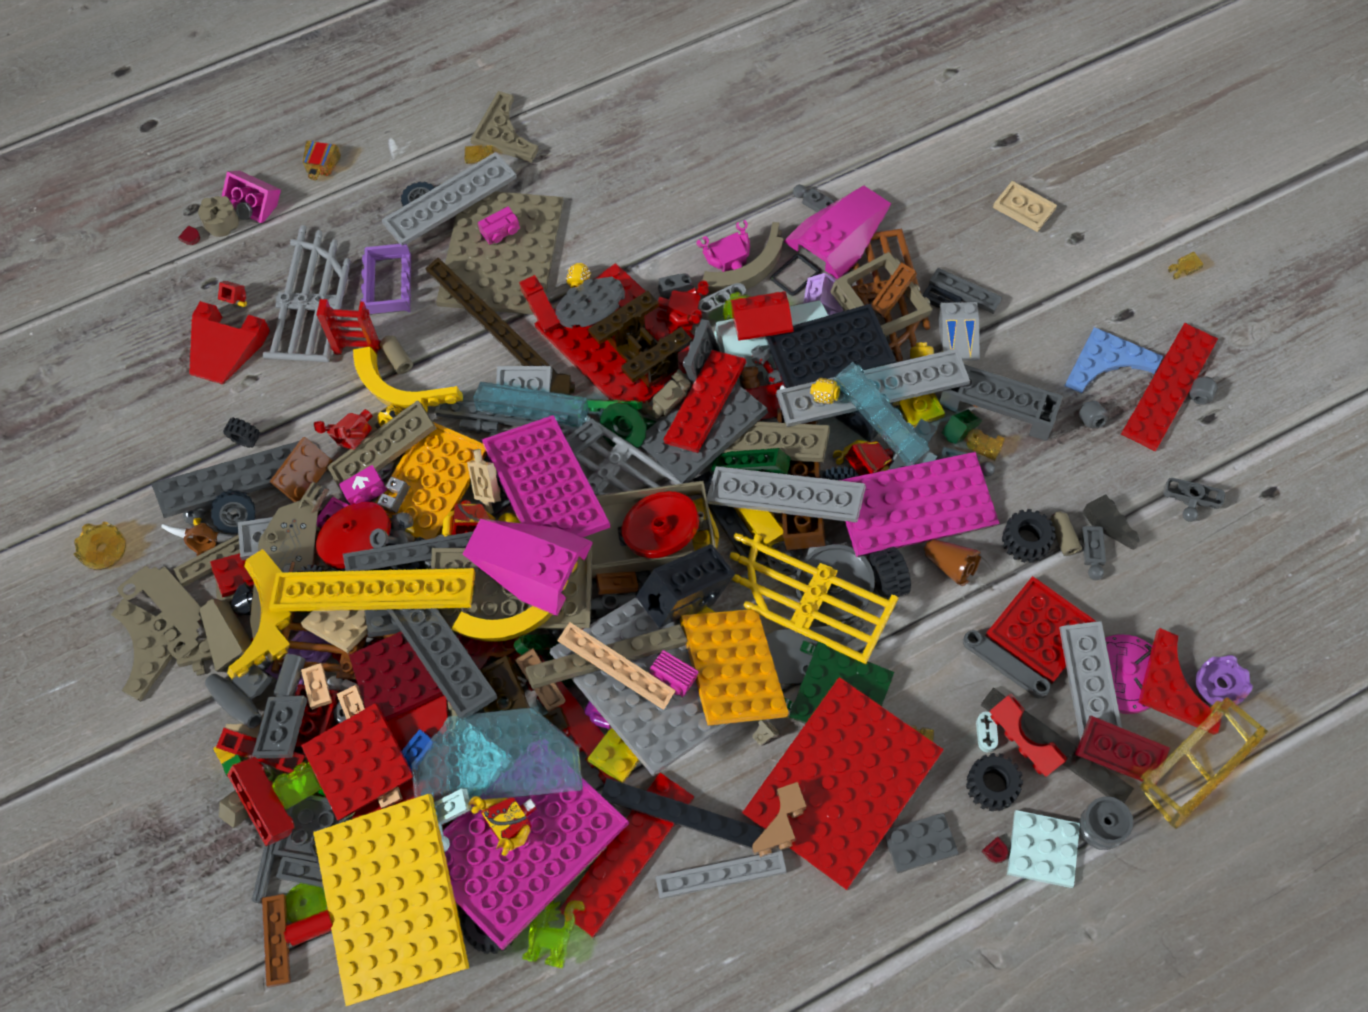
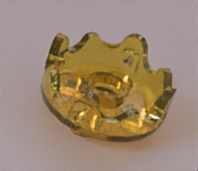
M102 522L100 525L87 523L82 527L81 535L74 540L76 548L74 556L89 569H108L118 563L123 557L126 550V539L116 526L108 522ZM106 544L104 550L97 551L100 545Z

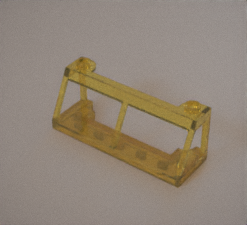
M1228 697L1222 702L1217 700L1210 708L1213 711L1210 716L1157 769L1153 771L1148 769L1141 777L1143 782L1140 788L1175 829L1239 766L1268 733L1263 726ZM1230 707L1257 729L1251 737L1247 735L1229 712ZM1226 715L1246 740V743L1211 778L1190 752V749ZM1184 755H1187L1208 782L1191 800L1180 807L1155 784ZM1150 789L1154 790L1177 811L1173 819L1152 795Z

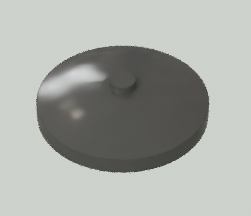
M839 544L826 545L812 551L802 561L816 568L819 563L828 565L838 571L836 577L874 593L875 577L872 567L864 556L856 557L854 548ZM798 568L795 580L809 585L813 575ZM831 584L827 592L828 595L861 610H865L871 602L834 584ZM796 589L798 599L801 601L805 592ZM825 601L822 602L818 612L840 622L855 617V615Z

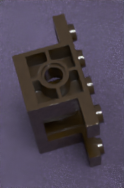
M647 290L588 330L599 345L608 341L627 362L621 366V369L632 382L641 378L650 388L679 369L678 353L690 345L692 338L680 327L665 338H660L659 342H657L645 328L644 316L658 308L659 302Z
M505 656L480 670L498 697L483 708L496 738L494 742L499 745L500 750L507 751L513 757L532 747L539 739L543 741L570 726L561 707H557L542 716L532 713L521 687L528 682V679L516 660Z

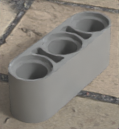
M735 283L700 300L699 310L702 313V318L700 319L711 321L732 311L731 300L746 298L745 286L741 283Z

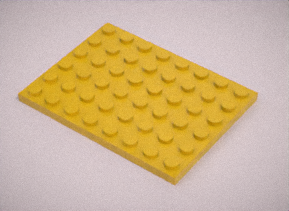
M426 794L313 832L327 908L333 925L331 930L346 1006L469 969L432 794Z

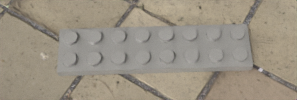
M495 152L383 218L382 223L398 243L403 246L517 178L516 173Z
M716 466L707 495V503L857 523L866 486L864 483Z

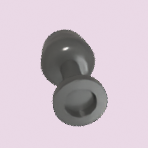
M375 529L370 535V543L374 548L385 547L386 544L392 546L410 543L415 540L412 534L403 530H396L388 536L385 530Z

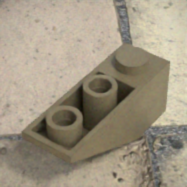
M264 766L265 775L275 786L282 776L269 766ZM236 790L222 799L219 805V817L232 828H236L249 817Z

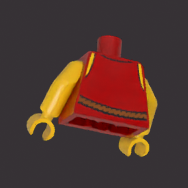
M856 440L846 446L843 451L835 450L833 458L840 456V458L836 459V464L840 465L844 462L845 456L858 475L862 476L888 470L892 462L893 452L890 448L883 449L877 441Z

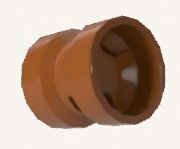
M749 366L743 368L740 374L743 377L741 382L742 388L751 389L760 386V380L757 378L759 373L758 367Z

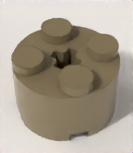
M216 196L204 198L201 201L198 215L205 229L215 237L227 236L231 234V230L238 227L239 218L228 197Z

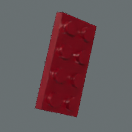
M1089 716L1075 755L1156 787L1170 747L1094 716Z

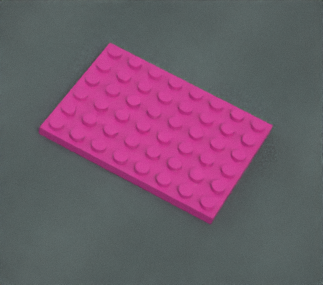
M541 739L479 796L481 799L514 797L519 806L531 799L537 810L527 816L532 827L523 846L509 850L508 854L503 856L502 851L504 848L496 849L499 840L481 814L483 810L481 809L476 814H473L470 810L458 816L443 830V835L450 842L448 850L445 851V857L455 902L502 951L629 824L625 817Z

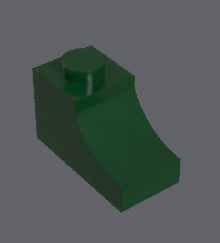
M969 409L954 414L941 433L946 436L945 438L949 442L960 443L973 429L980 425L982 419Z

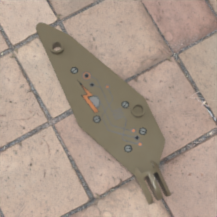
M313 481L300 501L280 507L259 539L258 551L263 549L283 573L297 572L298 570L302 572L301 567L305 566L307 568V565H312L318 509L329 492V489L325 488L321 493L323 486L318 484L315 488L316 483ZM255 584L250 617L253 639L258 632L261 615L259 594Z

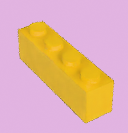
M733 507L753 537L755 534L762 537L760 543L772 547L774 544L784 541L783 525L780 522L777 523L773 512Z

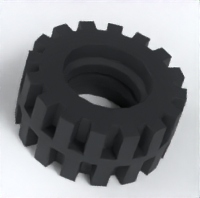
M234 417L229 419L223 430V434L227 438L247 448L255 446L261 433L254 425H250L251 423L239 418L235 419Z

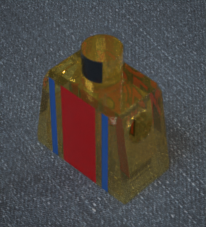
M307 140L303 165L308 173V177L311 180H317L319 175L329 176L341 158L338 146Z

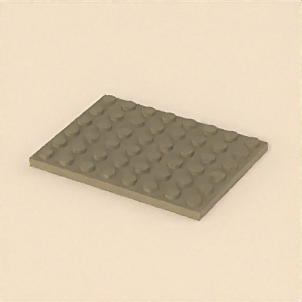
M508 192L491 193L456 215L445 264L493 311L534 315L529 307V303L520 290L519 282L536 275L546 294L564 203L563 197ZM509 206L519 221L520 229L515 234L504 237L500 242L489 245L480 233L478 222ZM440 285L436 301L437 306L463 308Z

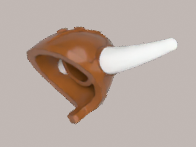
M200 523L190 529L175 528L162 524V528L166 531L184 538L185 544L197 553L196 557L214 548L217 542H225L239 535L215 532L206 523Z

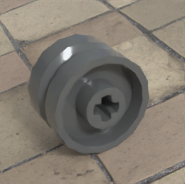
M1103 796L1095 799L1082 812L1079 819V831L1083 839L1090 846L1099 850H1110L1116 848L1130 835L1133 828V816L1129 808L1122 801L1114 797Z

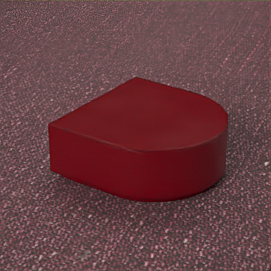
M188 225L178 236V239L187 245H194L199 242L200 234L197 229Z
M998 836L981 851L991 862L996 864L1004 862L1008 857V848Z

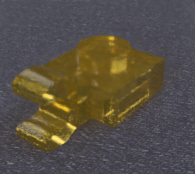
M482 145L466 146L465 163H478L494 153L493 146L488 145L482 148Z

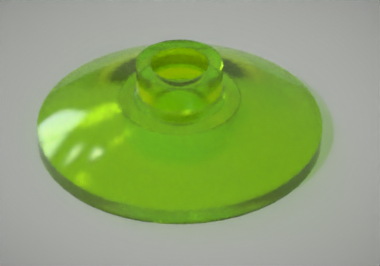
M301 883L293 887L286 896L288 920L294 923L326 910L327 903L324 890L321 887ZM306 899V905L300 906L301 900Z

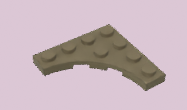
M498 91L470 139L471 144L532 162L539 150L538 145L526 141L515 133L510 122V109L514 97L511 94Z
M122 599L111 615L126 627L134 647L132 671L122 691L141 702L173 657L168 651L167 646L179 637L181 633L173 626L161 636H156L148 627V623L156 616ZM158 619L154 623V629L157 631H161L166 627V621ZM180 641L175 643V645L173 646V651L175 653V647L182 645L183 642Z

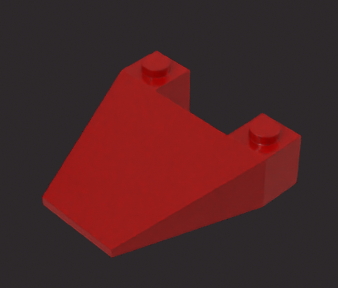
M200 301L192 314L189 374L223 385L263 346L270 333V329L265 319L252 315L247 316L241 329L221 324L220 321L223 317L217 306Z

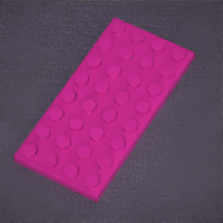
M554 415L482 439L483 446L491 463H494L499 480L521 524L556 527L582 538L610 528V522Z
M976 452L838 480L864 483L866 486L857 523L845 521L856 557L869 555L893 546L900 548L1000 524Z

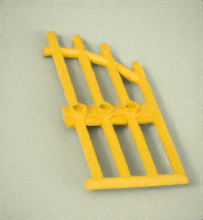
M740 533L734 534L733 538L751 547L748 558L740 556V554L735 552L730 554L732 560L747 566L748 579L742 578L737 574L732 578L734 582L749 588L755 598L757 605L745 601L744 607L746 609H753L767 619L817 642L824 643L840 653L867 664L899 599L897 596L891 595L890 599L887 600L836 577L838 571L828 565L819 563L816 568L760 543L762 537L758 534H755L754 539L744 537ZM758 550L812 574L813 577L809 585L755 562ZM755 570L805 592L800 603L757 584ZM831 584L885 607L881 617L879 618L828 595L827 592ZM762 595L795 609L796 611L791 620L769 611ZM825 601L875 624L876 627L872 635L870 636L818 612L822 602ZM817 619L867 642L863 653L810 630L809 628L813 620Z

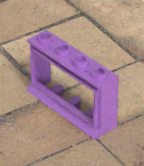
M407 243L403 246L401 244L365 247V255H362L364 264L362 277L364 284H361L363 293L361 301L365 303L369 313L410 312L411 253ZM401 258V299L374 302L375 261Z

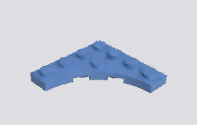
M1094 327L1065 386L1082 393L1086 386L1100 373L1126 366L1131 367V369H1140L1155 374L1163 356Z

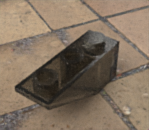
M1105 494L1086 504L1082 513L1092 526L1103 527L1105 535L1132 550L1136 549L1140 542L1139 536L1129 526L1126 517L1117 510L1116 504L1112 499H1109Z

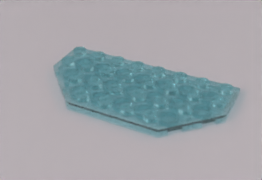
M534 708L472 714L463 721L458 716L448 717L443 723L442 728L432 737L420 756L412 763L414 798L432 794L434 802L460 789L468 790L470 800L474 796L481 799L583 790L579 746Z

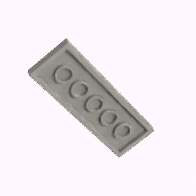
M1102 621L1060 626L1059 630L1080 740L1089 716H1094L1122 728Z

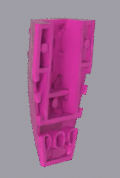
M863 185L808 217L784 240V243L797 252L802 247L806 248L825 261V271L838 279L844 276L861 259L864 250L868 247L873 234L877 231L891 203Z
M480 519L463 555L522 602L558 616L566 599L561 592L577 559L585 560L593 542L556 527Z

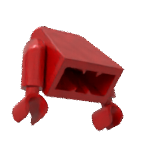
M703 280L698 283V289L693 288L685 292L672 291L670 299L659 296L658 308L667 310L665 320L677 327H683L691 331L693 323L698 324L700 318H702L701 310L698 309L701 297L699 294H708L709 285L707 281Z
M364 409L359 415L354 413L347 414L337 424L325 426L324 421H316L313 423L314 430L320 434L327 431L338 446L355 450L372 430L368 421L373 415L367 409Z

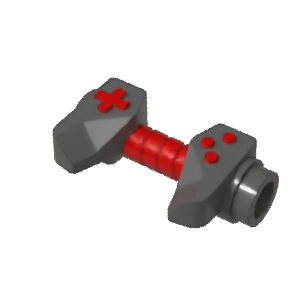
M760 345L754 347L751 350V360L755 366L763 365L768 373L765 377L768 385L780 382L781 378L778 370H774L768 361V358L772 356L770 349L764 350Z

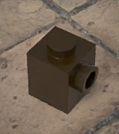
M564 373L552 374L550 393L552 403H566L567 399H571V393H575V382H572L571 375Z

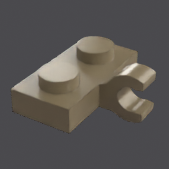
M207 639L197 641L198 645L182 658L177 659V665L179 667L192 665L193 671L196 672L197 676L205 674L204 661L212 659ZM186 644L176 646V653H182L186 649Z

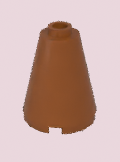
M937 539L928 541L924 547L925 556L960 586H965L969 582L967 578L969 575L974 576L981 561V556L978 555L981 553L980 551Z

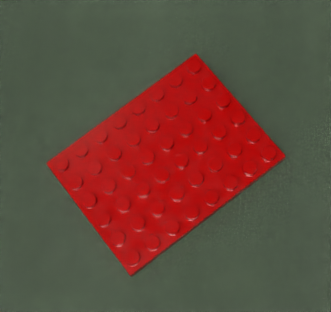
M616 263L594 278L613 277L621 282L625 290V298L619 301V307L616 310L646 292ZM656 308L644 316L645 328L657 342H659L660 338L663 339L680 328L665 320L667 310L662 308ZM538 321L534 323L535 328L609 400L642 401V405L647 400L649 403L664 387V384L672 379L671 375L677 372V370L649 388L641 378L632 382L626 376L621 366L627 362L608 341L599 345L591 336L588 329L596 323L585 327L574 325L573 328L561 325L546 334ZM683 328L693 341L695 336L689 330ZM689 346L678 353V367L684 374L687 372L683 366V361L688 355Z
M839 677L742 813L761 828L766 829L780 811L777 789L798 782L806 804V810H803L804 814L795 818H791V815L787 816L795 836V841L792 842V846L789 848L847 891L944 749Z

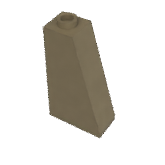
M211 599L200 608V613L215 671L227 673L229 666L244 654L252 641L227 601Z

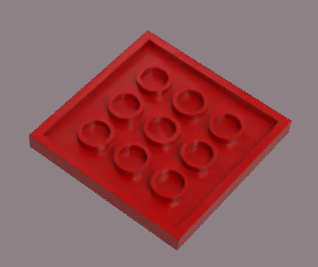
M1032 576L986 632L985 636L1053 684L1066 667L1059 627L1097 621Z
M376 703L301 745L339 821L415 778Z

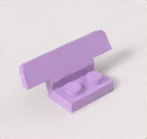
M826 273L808 278L803 304L820 300L828 315L842 312L843 309L830 293L836 278Z

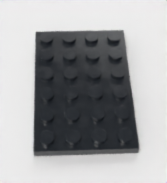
M871 304L793 325V332L765 336L784 388L815 382L819 378H833L896 362Z

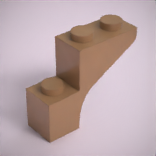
M798 782L777 789L780 811L772 823L753 843L754 856L758 854L760 857L767 856L772 853V849L778 847L780 850L792 846V842L795 841V836L787 816L791 815V818H795L804 814L803 810H806V804Z

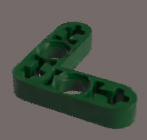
M522 635L514 642V647L521 655L534 648L535 652L539 653V655H545L548 661L554 660V657L550 654V649L558 645L559 642L552 635ZM571 678L561 681L568 688L575 685Z

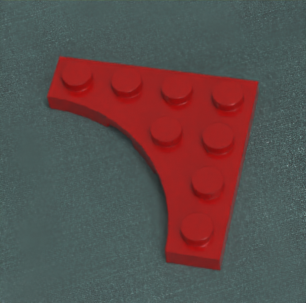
M1159 628L1156 630L1138 703L1213 735L1217 734L1223 714L1201 701L1186 682L1178 660L1177 645L1179 636Z

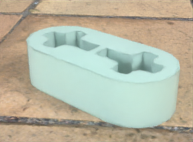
M982 712L976 721L978 746L984 752H992L998 745L997 724L991 719L990 716L992 714L990 712ZM984 718L991 722L988 729H986L985 723L982 722ZM986 735H989V741L993 742L990 747L987 746V743H983Z

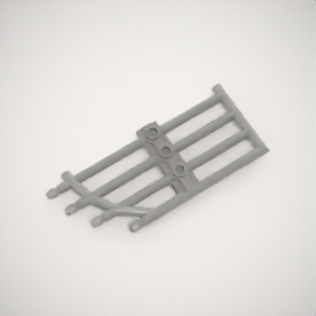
M301 225L297 240H290V244L295 246L285 291L279 292L276 298L275 307L280 308L271 350L270 352H263L264 359L329 362L332 348L328 339H326L323 355L313 354L320 325L316 315L320 299H327L330 307L333 309H341L351 261L349 258H346L343 267L335 259L338 245L337 240L333 239L331 241L329 252L320 247L322 239L321 230H317L314 242L309 243L304 241L307 231L306 226ZM302 248L312 250L302 293H292ZM320 254L327 259L319 294H309L317 257ZM333 267L340 277L336 295H326ZM288 309H298L288 353L278 352ZM305 310H315L306 353H295Z
M586 414L581 416L585 423L591 419ZM554 416L559 427L562 428L564 436L573 433L582 426H571L559 417ZM597 421L595 422L604 432V436L616 443L615 447L609 452L596 442L588 446L605 457L599 466L580 453L575 456L578 462L594 472L588 479V482L595 496L606 494L603 491L609 483L622 492L633 491V489L615 478L620 469L649 488L661 487L626 463L632 454L674 483L681 484L657 461Z

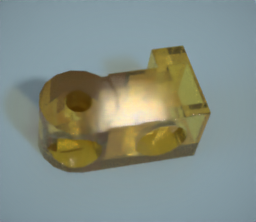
M973 429L968 433L966 446L970 450L995 461L1003 447L1005 438L998 435L994 439L984 435L979 429Z

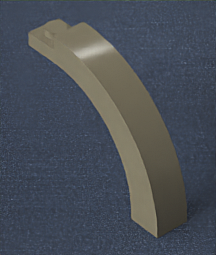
M772 222L770 237L765 249L749 264L725 272L705 271L703 280L707 281L709 292L702 296H710L735 283L743 284L747 290L764 280L775 268L782 254L784 238H781L782 230H779L780 223Z

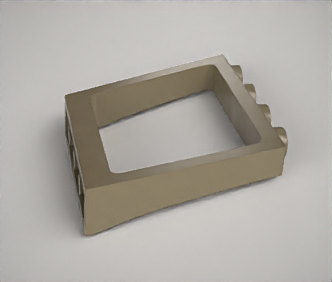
M890 252L836 279L830 293L844 311L863 306L864 304L850 285L880 267H885L893 275L900 265V261L897 258L894 259ZM911 282L904 291L917 308V311L880 325L885 336L929 317L933 309L930 306V301L927 297L924 298L917 284Z

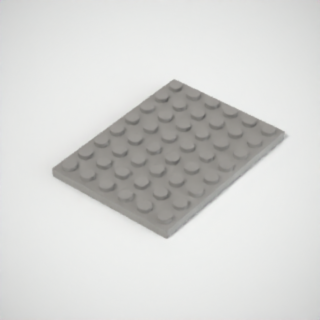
M635 597L592 623L590 628L582 630L607 645L672 627L676 624L671 622L659 628ZM561 643L550 649V654L554 659L575 654V652ZM686 645L667 651L692 667ZM660 653L631 662L649 673L652 664ZM603 670L571 678L652 776L728 725H707L696 680L684 697L673 694L663 710Z

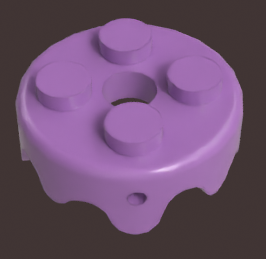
M1232 655L1210 658L1199 668L1196 675V687L1201 697L1209 704L1219 708H1232L1239 705L1253 688V685L1250 683L1249 671L1239 666L1237 658ZM1217 679H1223L1224 681H1226L1227 687H1220L1217 683Z

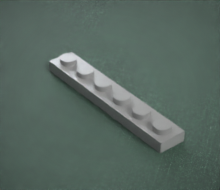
M781 850L772 852L764 857L757 855L655 877L659 898L665 899L781 875L787 871Z

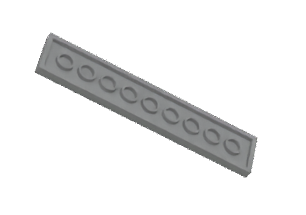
M957 348L828 378L835 380L837 385L840 386L839 398L831 405L814 401L810 390L812 383H816V381L777 390L776 395L786 426L790 427L968 385L970 379Z

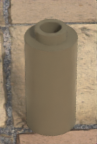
M385 336L381 340L380 347L397 373L404 374L413 367V363L396 337Z
M1061 511L1052 514L1049 520L1052 521L1051 526L1055 527L1054 534L1063 556H1071L1080 552L1082 547L1068 514Z

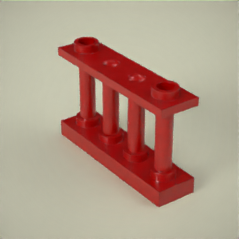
M320 299L316 315L335 355H341L345 346L371 347L376 354L378 353V350L381 349V340L378 338L371 321L369 309L366 308L363 301H360L358 310L333 309L330 307L327 299ZM336 317L357 318L358 320H342ZM341 327L361 328L362 331L341 329ZM345 337L366 338V340H352Z

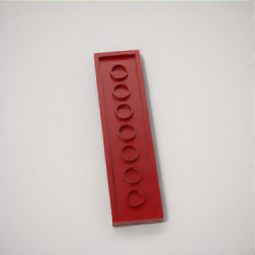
M1184 323L1121 435L1156 452L1218 338Z
M661 772L647 790L689 805L694 800L692 794ZM632 810L626 818L629 824L600 853L558 912L594 938L675 824Z

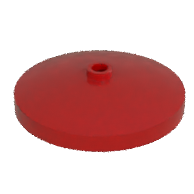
M673 491L658 492L643 498L629 510L622 524V536L628 548L638 556L645 558L665 557L681 550L692 540L699 526V513L693 501L686 495Z
M360 502L356 505L355 503L350 504L337 511L325 522L317 537V552L321 559L330 567L345 569L343 554L375 549L370 543V535L375 529H383L389 536L391 530L390 518L386 511L376 503Z

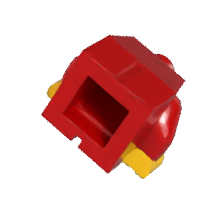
M230 281L219 282L218 300L235 304L239 300L238 306L246 307L245 286Z

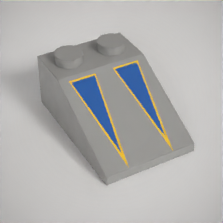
M977 302L941 303L938 320L942 352L958 348L962 361L979 360V313Z

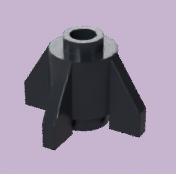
M246 582L238 586L231 601L232 610L240 616L251 615L253 591H251Z

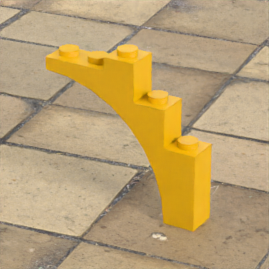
M263 549L247 558L244 566L252 577L259 594L261 606L260 625L248 649L238 660L229 666L227 674L231 679L237 676L239 678L244 676L249 671L248 668L254 664L258 666L265 661V656L271 662L275 659H282L288 654L287 651L290 643L279 630L284 629L289 624L291 613L289 611L271 612L269 609L276 573L283 572Z

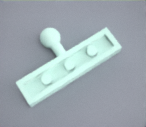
M460 789L434 802L444 852L448 850L450 842L443 835L441 825L472 810L471 805H468L470 799L467 789Z

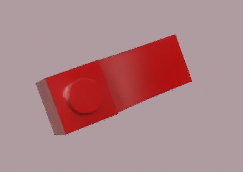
M536 275L520 281V290L545 334L560 327L561 323Z

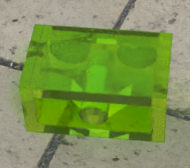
M303 762L294 768L295 771L288 775L284 773L275 779L273 789L285 809L292 807L322 789L310 763L306 764Z

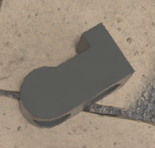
M686 273L659 278L658 282L659 294L666 299H670L672 291L685 292L694 288L690 276Z

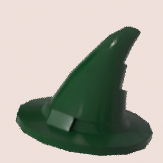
M622 402L610 404L603 410L600 417L601 425L636 448L643 444L646 430L657 422L642 417L636 408ZM603 435L609 445L615 447L616 443Z

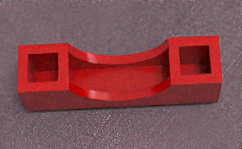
M1010 693L989 711L992 714L990 717L998 726L1001 724L1006 730L1004 732L1011 742L1015 741L1019 745L1018 750L1025 758L1029 757L1034 763L1032 766L1036 772L1047 777L1067 760V757L1054 742L1040 744L1030 740L1025 735L1021 726V718L1025 709Z
M224 727L216 748L235 755L252 758L254 757L253 751L257 738ZM294 751L292 758H257V760L276 769L298 775L306 755Z

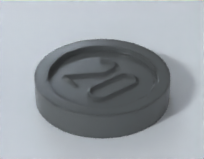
M240 202L236 207V213L240 219H249L252 216V208L247 202Z

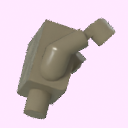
M677 369V372L671 375L675 381H669L653 397V406L647 400L645 401L642 409H640L644 415L648 414L654 418L666 417L672 409H675L684 401L691 385L686 379V375L680 369Z

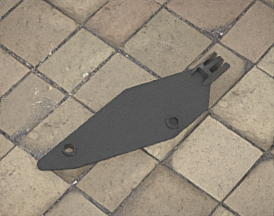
M858 616L843 622L857 630L865 625L863 620L857 622L861 619ZM832 626L809 628L844 646H847L848 642L856 639V637ZM867 627L860 630L864 633L869 632ZM791 629L775 630L767 634V643L780 685L802 683L812 656L801 652V645L803 641H806L816 647L818 642Z

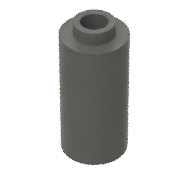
M293 654L285 655L274 695L277 697L295 696L302 674L301 670L304 668L306 661L305 658Z

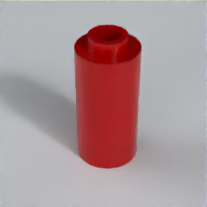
M328 909L286 925V930L283 933L287 944L291 943L292 946L331 932L333 925Z

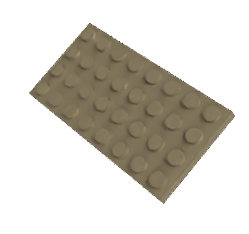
M432 548L431 569L474 568L476 572L471 608H437L450 628L453 627L461 611L480 619L498 620L518 615L532 606L522 602L463 555L465 548ZM590 548L584 561L581 559L577 560L578 566L570 574L568 584L561 592L566 599L558 616L552 615L537 629H565L569 622L580 629L590 628L592 548Z

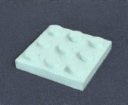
M1016 810L1013 819L1007 875L1073 888L1080 823Z

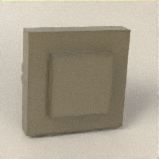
M760 720L758 722L760 726L752 737L759 745H764L770 739L777 738L781 734L770 721Z

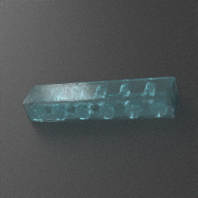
M852 362L835 376L833 380L840 386L843 394L907 466H911L930 450L927 441L915 433V428L912 424L906 423L902 418V413L897 408L891 406L888 397L876 389L877 385L875 382L864 375V371L859 365H855Z
M487 382L479 383L473 397L476 410L535 420L554 415L557 423L579 427L584 424L589 411L587 398Z

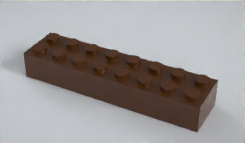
M777 408L778 423H785L781 408ZM818 420L803 424L818 425ZM790 460L788 475L821 478L820 462ZM782 513L783 539L787 550L826 546L824 518Z

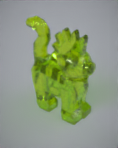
M555 897L531 921L529 925L531 928L529 931L528 952L522 955V959L536 962L541 949L546 948L550 950V956L546 958L545 965L564 969L567 945L575 924L573 911L575 909L584 910L585 906L577 900L569 902L564 911V926L562 928H550L549 922L560 920L556 915L560 914L561 911L556 910L561 902L558 901L553 904L556 899Z

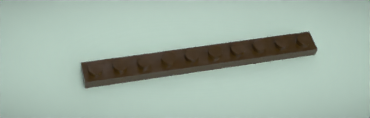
M439 257L425 268L426 272L523 366H550ZM552 369V374H558L554 369Z

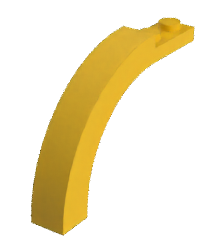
M371 347L353 349L354 364L361 381L379 401L387 406L396 405L404 411L418 400L428 413V406H438L445 403L454 404L463 401V394L457 386L417 392L393 388L382 380L377 365V354Z
M576 562L571 573H573L576 570L578 562ZM567 580V582H566V584H565L563 590L566 588V586H567V584H568V580ZM531 606L526 611L513 617L486 620L470 616L461 611L451 630L474 640L505 641L520 637L537 629L553 614Z

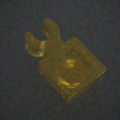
M1193 251L1178 259L1177 264L1170 265L1168 272L1177 271V273L1173 274V279H1178L1182 273L1188 276L1202 269L1204 264Z

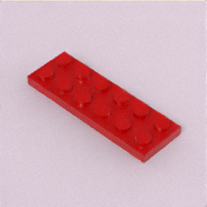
M715 350L711 351L663 439L665 444L695 453L699 452L747 363L745 358Z

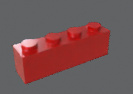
M255 756L232 765L227 776L265 846L289 837L295 827L293 819L284 809L283 801L276 795L273 783L265 775L263 765L258 762Z

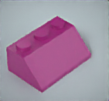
M227 171L221 197H228L235 211L240 202H247L252 208V216L250 218L263 223L277 207L281 189L242 171Z

